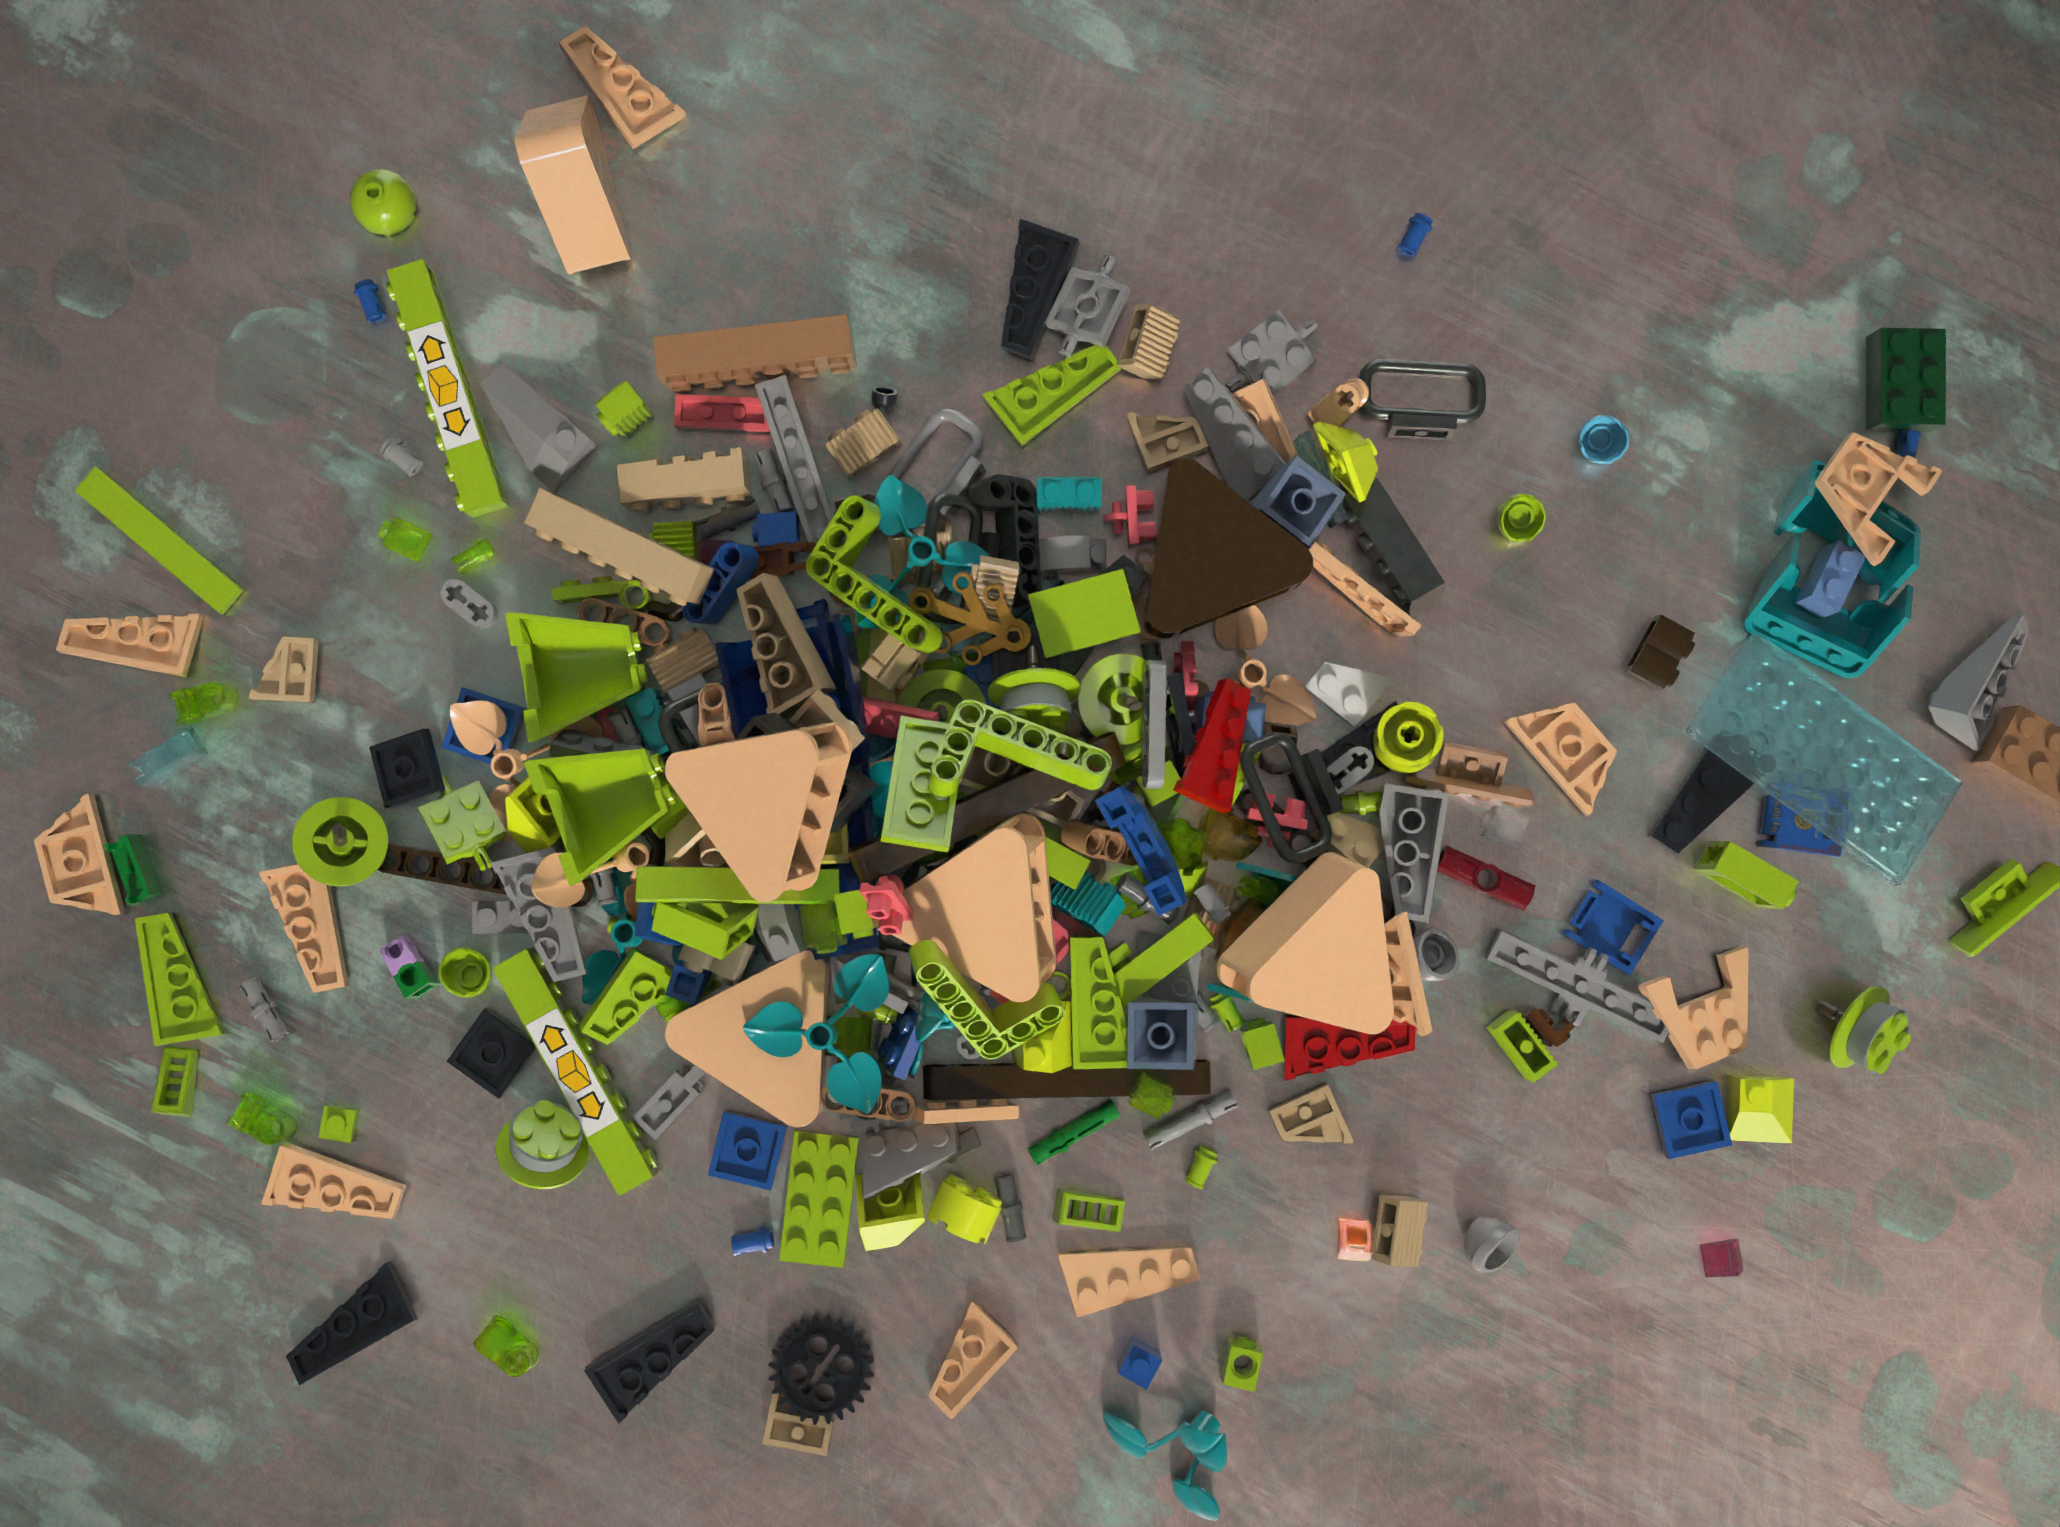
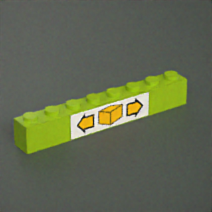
M420 259L386 270L390 280L386 282V288L392 301L396 300L399 312L395 313L401 330H406L409 342L405 343L408 355L412 361L416 360L419 372L415 373L419 388L421 391H426L429 402L425 403V408L430 420L436 422L439 432L435 433V439L439 449L446 453L448 462L444 466L450 481H455L458 493H455L454 497L461 512L464 511L465 514L472 518H476L509 507L432 267L424 259Z
M527 948L493 967L494 973L574 1116L579 1118L583 1133L618 1196L654 1177L659 1172L656 1168L659 1166L654 1152L650 1148L646 1150L640 1139L643 1137V1133L639 1125L634 1120L630 1121L625 1112L627 1104L623 1096L619 1092L615 1093L609 1081L612 1079L608 1069L604 1064L599 1065L593 1054L596 1052L593 1042L587 1035L583 1036L578 1027L580 1020L577 1013L572 1007L568 1008L562 998L564 996L562 986L558 981L553 982L535 948Z

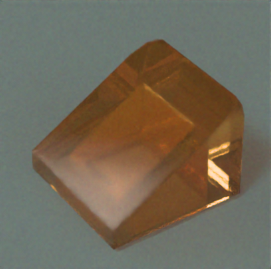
M1340 1220L1337 1258L1369 1261L1370 1255L1373 1254L1371 1250L1373 1248L1372 1222Z

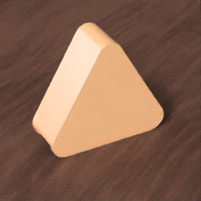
M587 95L527 110L514 137L515 146L523 171L567 273L571 275L598 266L632 259L598 117L591 97Z
M830 722L722 742L671 754L666 761L665 774L671 786L748 893L759 902H770L780 897L784 891L790 889L797 891L805 890L816 882L851 757L852 739L844 726Z
M1019 813L1006 819L904 887L902 895L914 911L913 919L903 921L901 933L892 934L893 936L910 945H914L921 940L934 941L959 972L1014 1002H1025L1033 998L1038 992L1041 983L1047 981L1055 972L1057 962L1045 831L1042 823L1035 816L1029 813Z
M1334 852L1321 854L1220 956L1217 963L1218 978L1224 985L1236 990L1262 1007L1367 1034H1378L1384 1031L1393 1019L1394 1005L1379 876L1374 870Z
M808 948L675 1015L668 1022L665 1030V1039L668 1046L674 1052L785 1124L792 1127H804L810 1124L823 1109L820 1093L826 1085L827 1048L823 1050L813 1049L808 1044L806 1037L801 1035L802 1048L798 1053L790 1057H776L758 1048L748 1038L743 1030V1026L765 1006L778 1001L792 1003L801 1011L803 1015L801 1029L808 1030L815 1023L828 1021L831 987L830 957L822 949Z

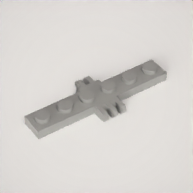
M1499 929L1485 956L1486 959L1556 992L1557 994L1549 1007V1013L1556 1015L1561 1005H1564L1560 1018L1568 1020L1574 1010L1576 1013L1572 1023L1580 1026L1590 1008L1661 1043L1664 1042L1669 1031L1663 1021L1656 1018L1652 1011L1653 1005L1650 1000L1606 979L1608 970L1604 967L1608 961V955L1601 953L1597 961L1592 963L1597 950L1590 947L1583 958L1577 956L1572 963L1510 932Z

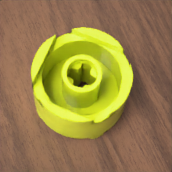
M1404 702L1386 711L1380 719L1373 737L1377 759L1387 768L1399 773H1416L1427 767L1439 752L1444 738L1442 725L1434 711L1418 702ZM1406 732L1412 734L1411 743L1404 741L1403 736Z
M949 1173L947 1178L943 1179L926 1217L936 1225L939 1219L944 1221L945 1230L974 1243L981 1241L983 1244H986L1002 1209V1201L994 1197L995 1193L987 1188L977 1185L974 1190L965 1185L966 1181Z

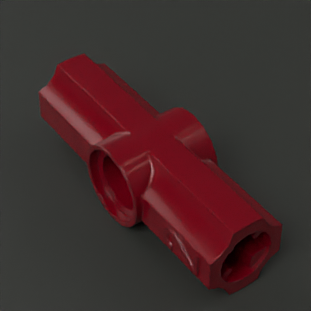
M1445 845L1440 852L1438 873L1522 911H1525L1526 907L1530 904L1536 885L1450 846ZM1483 869L1488 870L1491 874V882L1486 887L1481 886L1478 882V874Z

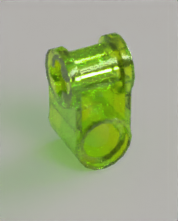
M215 682L176 690L168 694L169 698L174 700L178 715V719H176L177 726L198 723L207 718L230 712L236 708L239 702V694L233 686ZM220 690L222 700L216 705L214 697L216 692Z
M244 1091L241 1094L242 1101L235 1114L227 1119V1123L231 1127L252 1136L266 1145H273L291 1139L297 1129L296 1121L290 1114L270 1104L265 1098L248 1091ZM274 1121L280 1126L279 1136H276L272 1131Z
M498 1315L492 1317L473 1342V1346L482 1356L491 1360L510 1377L522 1376L537 1363L539 1358V1352L535 1344L517 1331L508 1320ZM519 1354L523 1356L521 1363L517 1361Z

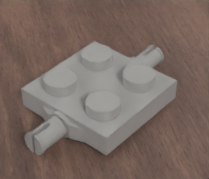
M1104 255L1098 271H1084L1071 267L1045 323L1048 328L1066 335L1059 349V353L1063 356L1070 358L1078 341H1087L1105 347L1131 293L1129 286L1116 282L1109 277L1117 262L1111 256Z
M1277 310L1231 346L1227 352L1236 362L1239 374L1225 383L1226 387L1230 388L1238 382L1229 391L1234 393L1247 383L1251 385L1261 379H1266L1271 393L1274 395L1314 364L1317 359L1306 346L1304 338L1318 329L1317 323H1314L1307 330L1305 329L1315 320L1309 317L1303 324L1295 328L1289 324L1280 310Z

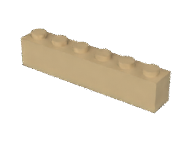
M539 488L524 522L535 528L534 535L551 542L553 538L562 541L561 548L574 554H578L579 551L587 553L586 560L601 567H605L607 563L615 567L613 573L628 580H632L634 576L642 580L641 587L658 593L661 589L669 593L668 600L682 606H686L687 602L700 604L715 570L574 501Z

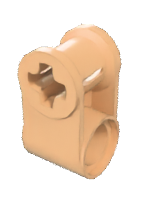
M1349 379L1318 402L1307 415L1314 423L1319 421L1342 427L1349 420V417L1368 400L1369 388L1361 379ZM1350 391L1354 394L1351 400L1347 397Z
M709 683L701 689L698 695V737L702 747L733 741L740 734L737 699L722 685ZM722 698L721 702L715 706L716 701Z

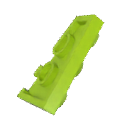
M632 947L579 1024L580 1031L609 1045L635 1024L643 1012L653 1004L657 1006L665 999L664 995L673 968Z

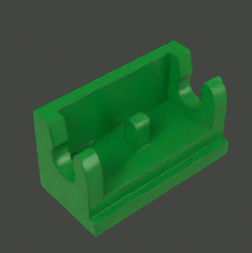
M126 834L119 837L117 842L104 844L105 850L111 851L128 895L125 898L127 905L136 906L164 894L142 835Z

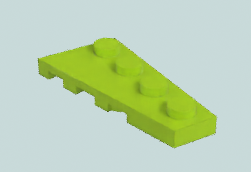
M1093 345L1072 354L1070 358L1066 357L1064 360L1051 366H1045L1024 378L1011 381L1006 386L997 390L984 393L982 397L1022 447L1122 368L1117 366L1118 360L1106 345L1105 347Z

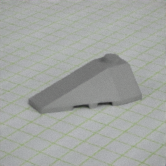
M502 361L481 383V387L529 471L551 491L556 493L595 450L597 445Z
M2016 612L1950 673L1942 681L1937 692H1933L1930 696L1928 708L1932 713L1935 724L1975 751L1981 750L1995 724L1997 715L1993 714L1992 711L1997 697H2005L2008 689L2006 687L2008 669L2013 670L2016 668L2029 631L2023 613Z
M1388 783L1383 785L1379 820L1395 916L1402 912H1407L1409 920L1429 923L1449 793Z
M754 904L759 906L754 934L766 961L776 962L799 954L820 941L805 904Z

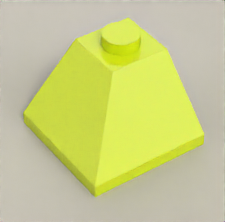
M1319 421L1313 424L1330 473L1359 503L1364 501L1378 471L1374 458L1377 455V450L1373 442L1369 438L1364 439L1352 429Z
M528 776L505 798L508 832L526 854L549 848L561 836L546 795L534 792Z
M1060 1000L1065 1011L1062 1021L1012 1050L1013 1062L1023 1070L1054 1073L1072 1066L1071 1001Z
M1728 1075L1726 1120L1731 1140L1792 1143L1794 1078Z
M920 1172L904 1179L905 1182L895 1187L890 1186L878 1192L877 1196L869 1200L863 1197V1174L855 1175L859 1231L865 1251L898 1246L925 1222Z

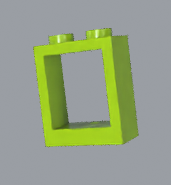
M1709 841L1694 867L1696 871L1759 908L1783 910L1784 907H1788L1793 902L1797 894L1795 888L1799 883L1798 880L1731 841Z
M655 902L652 909V916L654 917L652 931L722 960L753 935L759 906L751 903Z

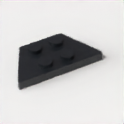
M1180 673L1166 676L1169 687L1166 690V725L1176 770L1182 779L1186 770L1183 768L1184 762L1188 755H1192L1197 743L1194 740L1192 730L1196 729V719L1193 710H1188Z

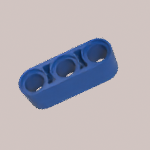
M727 542L719 548L708 565L715 570L700 604L687 602L686 606L682 608L683 615L687 621L714 625L723 618L738 596L736 589L746 584L757 568L759 555L754 547ZM738 553H739V554H740V560H739V562L737 563L736 560H737V555H738ZM722 579V587L720 589L719 582ZM703 605L705 607L704 614H702Z

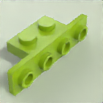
M2010 858L1961 898L1973 921L1949 940L1951 945L1970 957L1977 955L2060 887V867L2047 861L2029 876H2026L2021 864Z

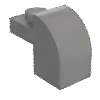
M1085 535L1055 536L1039 539L1040 569L1042 574L1058 575L1073 571L1101 573L1107 568L1105 539H1092Z

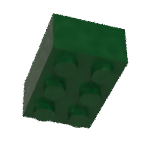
M1880 328L1866 337V431L1899 432L1905 429L1907 432L1908 429L1919 432H1931L1946 425V329Z

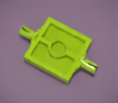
M442 776L445 791L439 792L441 796L436 800L418 807L420 815L447 865L458 859L474 856L479 869L485 871L484 862L488 869L492 867L490 864L492 861L486 850L493 843L508 837L506 830L479 780L460 789L453 790L447 777Z

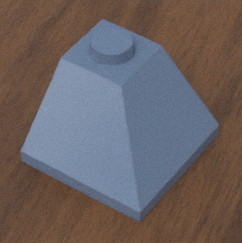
M1295 455L1264 484L1251 504L1300 543L1311 547L1346 493Z
M1128 1002L1127 1069L1194 1070L1198 1044L1199 1005L1195 1003Z

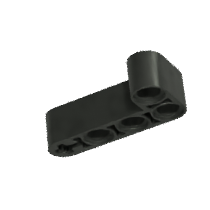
M995 474L973 483L969 488V498L977 509L995 512L996 533L1000 534L998 559L1019 563V574L1012 604L1013 608L1030 603L1028 595L1041 591L1037 493L1035 486L1028 479Z

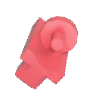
M1126 486V513L1122 512L1120 501L1112 502V513L1103 515L1104 523H1113V532L1116 535L1123 534V523L1127 522L1128 548H1138L1139 543L1156 539L1155 521L1138 522L1137 511L1154 510V493L1152 491L1136 490V486Z
M1266 793L1273 808L1275 795ZM1287 798L1283 815L1274 813L1279 825L1306 830L1308 820L1304 819L1305 801ZM1253 800L1252 807L1246 810L1245 818L1263 822L1257 805ZM1258 825L1256 835L1268 837L1267 847L1274 848L1266 827ZM1282 830L1285 840L1288 842L1290 832Z
M893 874L881 876L875 886L861 883L860 893L868 903L866 912L870 918L879 919L878 929L883 935L900 934L903 921L913 919L914 911L902 895L904 884L898 876Z

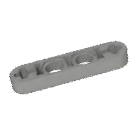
M1147 660L1143 674L1141 777L1143 788L1161 789L1165 775L1167 673L1166 664L1163 660Z

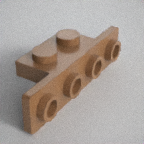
M1443 741L1436 770L1424 768L1416 773H1403L1405 781L1419 789H1426L1428 787L1439 788L1444 793H1449L1450 795L1464 793L1472 795L1481 801H1490L1491 799L1504 801V803L1512 807L1532 806L1534 802L1529 788L1501 783L1508 762V755L1504 752Z

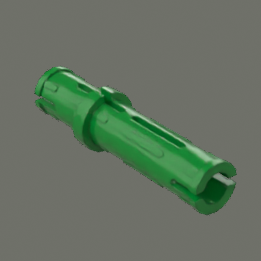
M1109 1099L1061 1129H1053L1051 1135L1029 1146L1027 1150L1035 1164L1039 1166L1061 1151L1063 1153L1069 1151L1068 1147L1121 1116L1112 1100Z

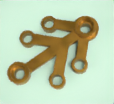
M966 571L959 572L953 578L952 584L957 592L962 593L969 610L937 599L935 591L928 586L917 587L909 596L910 607L919 614H926L932 611L965 624L948 633L941 632L942 638L946 639L948 646L946 648L939 647L935 651L937 653H946L952 645L983 631L996 635L980 645L969 644L963 650L962 658L969 665L978 664L983 656L1001 648H1006L1013 652L1021 651L1028 646L1031 640V630L1028 624L1021 619L1013 617L1004 598V588L998 583H991L986 587L983 594L985 601L994 605L1001 621L999 622L988 617L973 586L974 579ZM958 578H967L969 581L968 587L963 588L959 586ZM989 589H997L1000 597L992 599L988 593ZM917 596H924L927 599V605L919 606L916 602ZM1010 631H1017L1020 634V639L1018 641L1011 640L1009 638ZM970 649L976 650L978 658H969L967 651Z

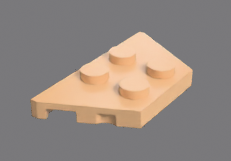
M1573 702L1509 718L1504 721L1585 816L1590 815L1594 809L1593 804L1599 789H1602L1606 780L1608 767L1612 765L1617 750L1579 706Z
M94 794L83 795L79 799L80 802L68 813H63L55 820L54 825L50 829L44 830L34 839L50 903L76 906L86 910L107 912L112 915L125 914L109 851H106L104 848V844L107 841Z
M1402 912L1384 924L1394 1005L1393 1020L1398 1023L1406 1021L1417 1027V1034L1426 1036L1433 1032L1408 913Z

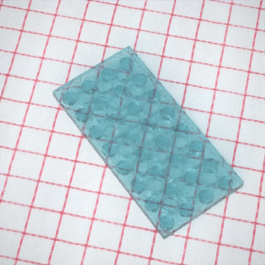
M1755 630L1747 635L1684 731L1894 886L1902 884L1963 784L1954 775Z

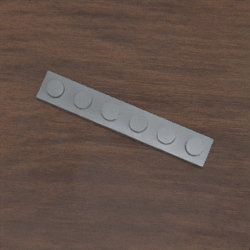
M786 375L755 384V389L806 541L817 544L832 520L833 515Z

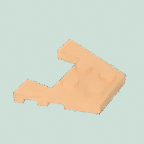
M1852 432L1845 437L1815 480V485L1870 564L1876 566L1883 561L1896 541L1870 521V518L1897 478L1901 479L1920 496H1923L1931 490L1943 471L1935 466L1929 468L1917 463L1918 459L1909 455L1905 457L1889 451L1890 447Z
M1738 946L1716 955L1724 988L1681 1005H1677L1670 977L1661 976L1638 985L1642 995L1647 996L1652 1003V1011L1656 1018L1661 1019L1668 1029L1669 1039L1689 1069H1699L1743 1051L1748 1047L1749 950L1746 946Z

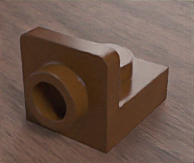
M1528 1006L1520 1012L1522 1017L1526 1018V1023L1530 1024L1529 1028L1534 1029L1533 1033L1538 1034L1537 1038L1542 1040L1541 1043L1549 1047L1553 1045L1558 1047L1566 1042L1571 1036L1569 1032L1575 1028L1574 1024L1568 1020H1562L1552 1028L1551 1025L1554 1022L1542 1008L1537 1010L1534 1007Z

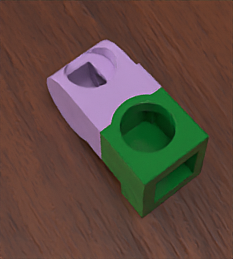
M402 934L381 948V955L404 998L418 999L441 984L435 973L430 971L422 956L419 955L413 941L406 934Z

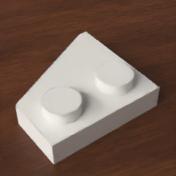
M1324 662L1304 687L1310 694L1354 728L1394 679L1382 674Z

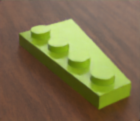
M172 913L135 918L154 1047L223 1035L222 1027Z
M1103 936L1070 937L1073 1069L1127 1068L1128 1027Z

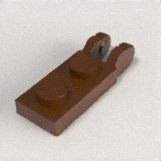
M782 542L770 546H752L758 552L759 563L748 581L762 573L778 577L793 576L795 573H806L807 561L794 563L793 553H811L816 543L802 542L789 544V542ZM738 553V555H737V560H736L737 563H738L739 560H740V554H739V553Z

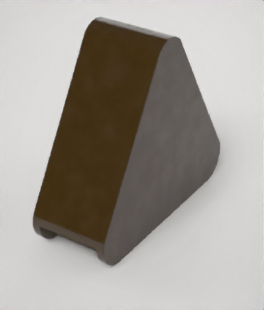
M1190 458L1180 459L1171 465L1164 482L1143 617L1145 627L1153 636L1168 639L1292 591L1310 575L1313 569L1312 554L1306 546L1196 460Z

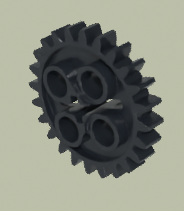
M813 1315L811 1325L809 1326L803 1319H800L799 1331L789 1326L788 1332L791 1337L789 1339L782 1336L778 1338L779 1342L784 1346L783 1349H772V1353L779 1357L778 1361L768 1363L769 1367L777 1369V1373L770 1375L768 1380L778 1381L779 1384L772 1390V1394L782 1393L784 1395L779 1405L782 1406L789 1402L791 1404L789 1415H792L797 1410L801 1411V1422L806 1419L808 1414L812 1415L813 1425L817 1424L819 1416H824L827 1425L830 1424L831 1414L834 1413L840 1420H843V1409L847 1408L850 1412L854 1413L855 1407L852 1402L854 1400L861 1403L865 1401L860 1390H871V1386L864 1381L865 1378L874 1377V1372L866 1369L867 1365L874 1363V1358L864 1357V1354L871 1347L870 1345H859V1342L864 1337L863 1333L855 1337L851 1335L854 1328L853 1324L846 1329L841 1328L842 1318H839L835 1325L830 1323V1316L826 1315L824 1322L819 1324L816 1315ZM822 1337L826 1340L828 1347L823 1354L816 1355L810 1351L809 1342L812 1338ZM836 1344L840 1345V1350L828 1364L827 1371L830 1374L828 1376L825 1374L820 1375L809 1393L803 1394V1389L815 1374L816 1368L813 1364L821 1365ZM843 1356L849 1357L854 1364L853 1370L848 1374L839 1373L835 1368V1362L838 1358ZM796 1364H801L807 1369L808 1376L802 1382L793 1381L789 1375L790 1368ZM828 1384L833 1388L834 1396L831 1400L822 1402L816 1397L815 1390L819 1385Z

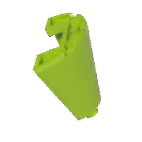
M515 612L505 613L510 644L517 647L528 710H523L529 743L536 742L641 690L642 683H648L645 664H639L637 651L642 650L640 634L638 631L632 632L629 625Z
M646 749L535 759L523 762L534 792L546 795L567 852L558 855L569 887L580 883L671 809V805L677 802L672 786L670 784L666 785L662 775L665 772L662 758L658 753L651 755Z

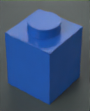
M797 513L757 514V523H752L753 542H758L759 547L782 542H789V544L800 543V527Z
M1131 1336L1116 1364L1117 1372L1119 1375L1147 1390L1163 1361L1161 1353L1157 1349Z

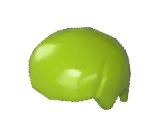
M1523 493L1508 497L1500 505L1496 516L1498 529L1506 538L1516 543L1532 541L1543 529L1547 517L1544 505L1535 496Z
M458 947L445 954L439 964V980L447 991L459 997L470 998L480 995L487 989L492 979V965L484 954L474 949Z

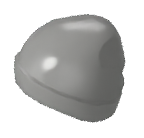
M1429 928L1419 933L1413 941L1421 979L1431 982L1441 981L1456 973L1459 955L1456 944L1450 935L1436 928Z
M1479 1217L1475 1219L1468 1227L1464 1240L1465 1254L1471 1266L1476 1271L1483 1273L1493 1272L1502 1267L1516 1250L1520 1241V1231L1513 1225H1509L1498 1218Z

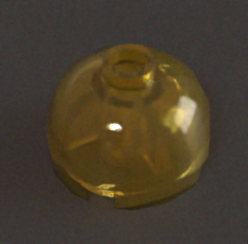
M1208 807L1200 818L1198 825L1199 837L1205 844L1202 850L1215 861L1221 858L1228 862H1239L1250 856L1262 843V836L1256 835L1257 829L1245 818L1242 821L1232 813L1234 811L1233 808H1231L1230 812L1221 813Z

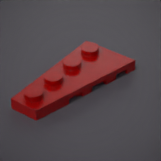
M1229 678L1218 680L1205 712L1207 718L1205 724L1196 733L1194 740L1197 743L1192 755L1187 756L1183 768L1186 770L1182 779L1177 780L1173 791L1218 812L1225 813L1231 811L1251 693L1250 689Z
M1284 1015V1081L1295 1079L1296 1076L1308 1073L1312 1075L1325 1072V1069L1342 1065L1343 1067L1355 1065L1356 1062L1372 1058L1376 1060L1414 1051L1416 1027L1406 1021L1398 1023L1392 1019L1384 1031L1378 1034H1367L1297 1015Z

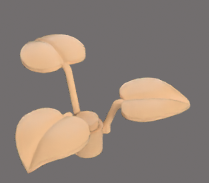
M1254 605L1216 620L1214 635L1219 646L1226 650L1237 648L1238 654L1245 661V663L1237 668L1235 673L1236 680L1234 682L1246 688L1260 685L1261 690L1266 693L1259 702L1266 704L1265 721L1296 726L1315 721L1316 711L1310 694L1299 680L1290 675L1279 674L1272 678L1268 688L1266 686L1267 681L1265 680L1267 675L1265 665L1259 660H1252V656L1247 655L1244 651V648L1252 650L1259 647L1267 636V622L1259 608ZM1195 679V683H1198L1197 698L1205 697L1206 691H1210L1209 687L1203 681Z
M483 700L454 703L450 706L451 721L462 745L474 754L486 755L493 749L495 744L496 750L493 751L495 756L491 760V770L497 777L514 784V786L511 784L499 785L488 797L506 830L508 837L503 838L504 841L511 842L514 839L507 829L505 798L521 784L513 775L523 769L524 760L550 749L551 742L524 754L515 749L502 751V742L498 738L503 736L507 730V720L502 709L492 702ZM586 716L548 736L553 741L562 730H577L584 735L598 738L601 737L603 728L596 719Z
M632 840L613 856V861L602 864L591 874L615 866L622 872L632 871L630 875L632 884L624 891V902L630 915L637 919L639 902H636L637 866L647 865L649 851L642 843H634ZM553 853L544 857L538 864L531 883L534 896L542 903L553 907L571 906L577 903L585 893L582 881L569 887L558 855L563 853Z

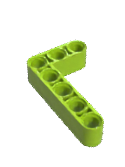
M857 495L847 497L838 508L806 562L807 574L814 581L906 646L924 653L936 651L942 643L941 630L931 621L852 567L878 526L881 512L876 504ZM863 508V513L858 518V513ZM846 536L845 543L841 546V541ZM829 563V568L824 574L825 566ZM852 580V586L847 591L848 583ZM876 596V603L871 608V601ZM900 613V620L895 625V618L897 614ZM925 630L924 639L919 642V635Z
M968 699L960 702L954 711L932 762L928 786L932 793L940 797L954 794L975 746L1090 790L1103 786L1111 769L1112 761L1109 754L1100 748L979 701ZM962 718H970L975 723H966ZM993 730H1001L1006 735H998ZM1025 742H1032L1036 744L1037 747H1029L1025 744ZM958 745L962 747L963 750L956 751L953 750L950 746ZM1056 754H1063L1068 757V760L1060 759ZM1087 766H1094L1100 772H1093ZM939 773H947V774H949L952 778H951V779H943V778L939 777L938 774H939Z
M918 941L909 950V958L919 984L985 1059H996L1055 1026L1065 1016V1011L1055 986L1051 983H1041L1036 995L1028 1001L1014 1002L1009 1000L991 1010L934 941Z

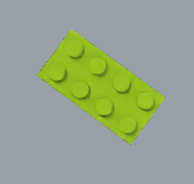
M906 716L900 717L881 842L948 852L958 788L954 794L940 797L929 789L928 779L932 762L949 723ZM958 745L950 746L953 750L956 751L963 750V748ZM939 773V774H938L939 777H941V778H943V779H951V778H952V777H951L949 774H947V773Z
M795 1129L779 1261L844 1268L859 1136Z

